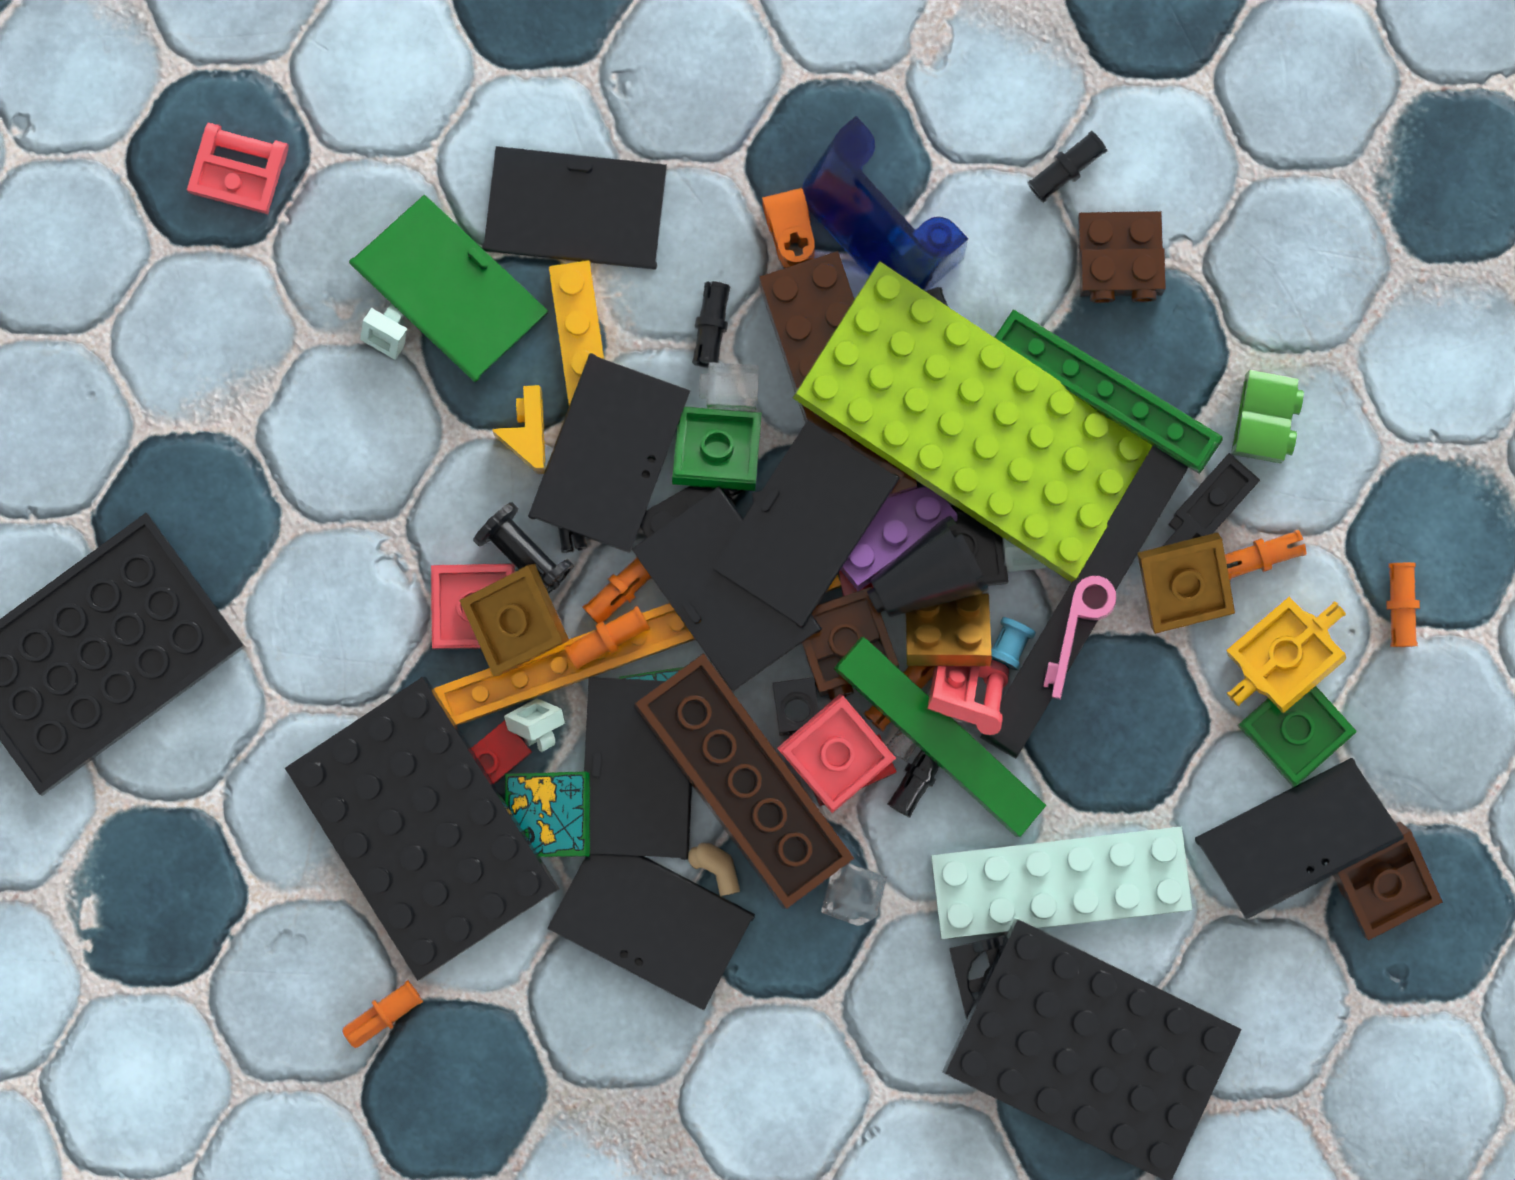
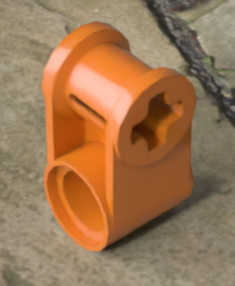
M798 188L762 197L765 218L770 234L772 233L781 265L787 268L814 259L815 240L803 189ZM798 243L799 248L803 249L802 255L795 256L794 251L790 250V244Z

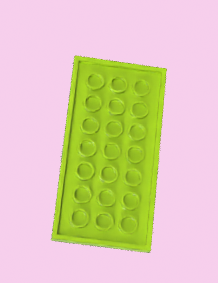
M880 261L869 275L792 397L1069 582L1077 579L1106 530L1107 522L1153 446L1099 413L1068 391L1066 386L1059 380Z

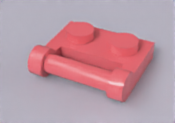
M208 123L203 133L187 191L189 194L268 214L280 172L287 157L288 144L275 141L273 144L222 131L221 126ZM217 146L265 158L268 159L266 169L215 156L214 151Z
M992 659L991 666H935L928 709L975 724L977 729L985 735L997 734L1002 726L1003 717L999 711L1002 690L1008 683V667ZM978 677L983 678L986 684L984 705L974 702Z

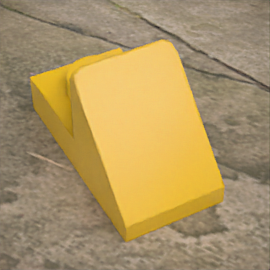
M540 385L523 386L524 398H516L517 422L525 423V427L492 429V432L499 441L537 474H544L546 461L542 390Z

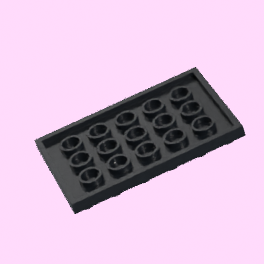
M148 513L140 516L0 619V741L41 796L45 795L246 647Z
M426 677L419 678L285 767V770L417 981L431 974L560 889Z
M1014 918L942 1073L1162 1180H1172L1242 1029Z

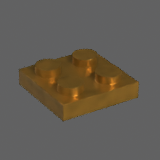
M1218 532L1137 553L1150 625L1155 634L1235 614L1223 541Z
M535 564L528 565L459 600L493 676L502 675L569 641Z
M981 593L905 613L907 666H991L989 593Z

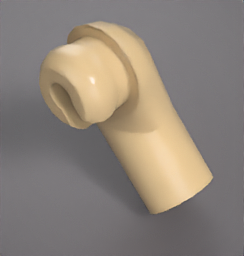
M700 843L698 846L690 849L688 853L690 865L695 869L704 868L715 874L720 897L740 892L731 855L711 843Z

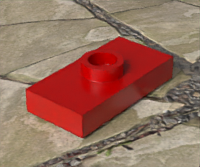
M505 720L471 748L494 785L505 774H508L533 753L517 734L507 730Z

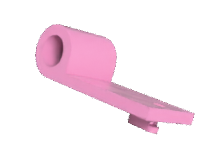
M1101 576L1084 578L1074 591L1059 664L1049 662L1044 687H1048L1049 684L1054 685L1052 698L1061 700L1078 618L1101 620L1108 617L1114 610L1116 591L1106 578Z

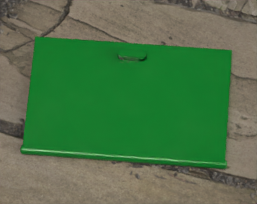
M425 194L359 254L349 260V264L474 382H477L482 374L548 314V310Z

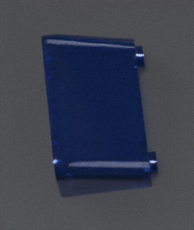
M855 116L839 130L803 182L802 189L808 210L868 276L880 261L922 290L928 291L964 260L968 238L955 223L948 218L940 216L928 219L916 230L862 172V167L869 162L874 154L875 139L870 130Z

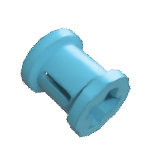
M1002 617L1000 624L1003 627L993 648H991V659L1018 671L1021 665L1018 660L1028 639H1033L1036 632L1018 621Z

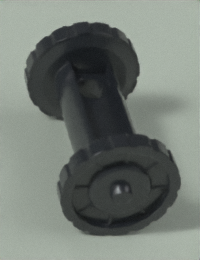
M510 502L487 520L476 533L473 541L479 547L491 541L519 570L528 565L536 564L544 572L542 574L538 570L548 594H550L560 586V583L572 571L574 564L569 559H566L556 565L512 520L518 512V507L513 502Z

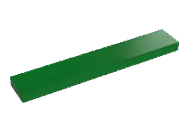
M1014 309L994 337L1059 380L1060 383L1066 386L1068 391L1099 413L1199 474L1223 440L1220 434Z
M865 637L859 638L834 667V670L1015 837H1021L1047 806L953 718L928 709L929 696Z

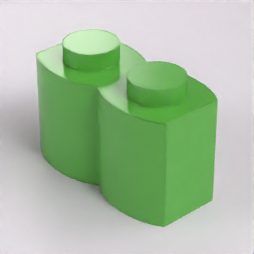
M1249 370L1245 374L1231 455L1279 464L1285 460L1286 455H1293L1297 431L1291 430V421L1293 414H1300L1304 398V390H1298L1299 379Z

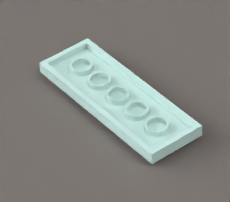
M1182 826L931 855L941 939L1008 932L1014 918L1035 928H1045L1192 910Z

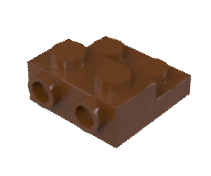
M1162 211L1087 212L1078 214L1080 297H1090V302L1093 303L1115 301V296H1131L1133 302H1152L1156 300V296L1163 295L1166 283L1165 250L1162 243Z
M871 587L817 605L812 613L822 630L802 642V646L820 697L829 695L832 701L840 693L844 697L854 693L853 687L834 670V667L861 637H865L899 669V663L882 615L877 613L866 592L872 589Z
M1398 822L1396 825L1403 833V840L1333 875L1342 896L1347 899L1363 936L1368 941L1443 902L1411 830L1402 822Z

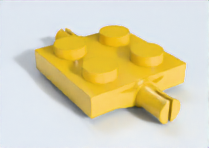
M1290 597L1284 600L1226 650L1228 656L1242 670L1245 677L1232 690L1226 693L1230 700L1239 707L1243 701L1257 691L1267 696L1282 713H1285L1347 659L1346 654L1334 643L1328 632L1332 625L1346 615L1341 606L1339 607L1338 603L1334 601L1327 609L1315 617L1303 611Z

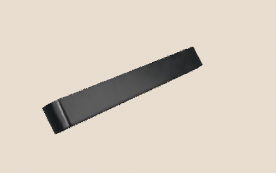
M1152 446L1107 522L1108 526L1077 579L1071 582L1001 700L999 711L1003 717L1001 730L995 735H985L982 733L981 739L1011 757L1017 758L1052 699L1054 685L1049 684L1048 687H1044L1048 663L1059 664L1073 595L1077 585L1089 576H1101L1106 578L1116 591L1189 467ZM1078 618L1067 672L1098 620Z

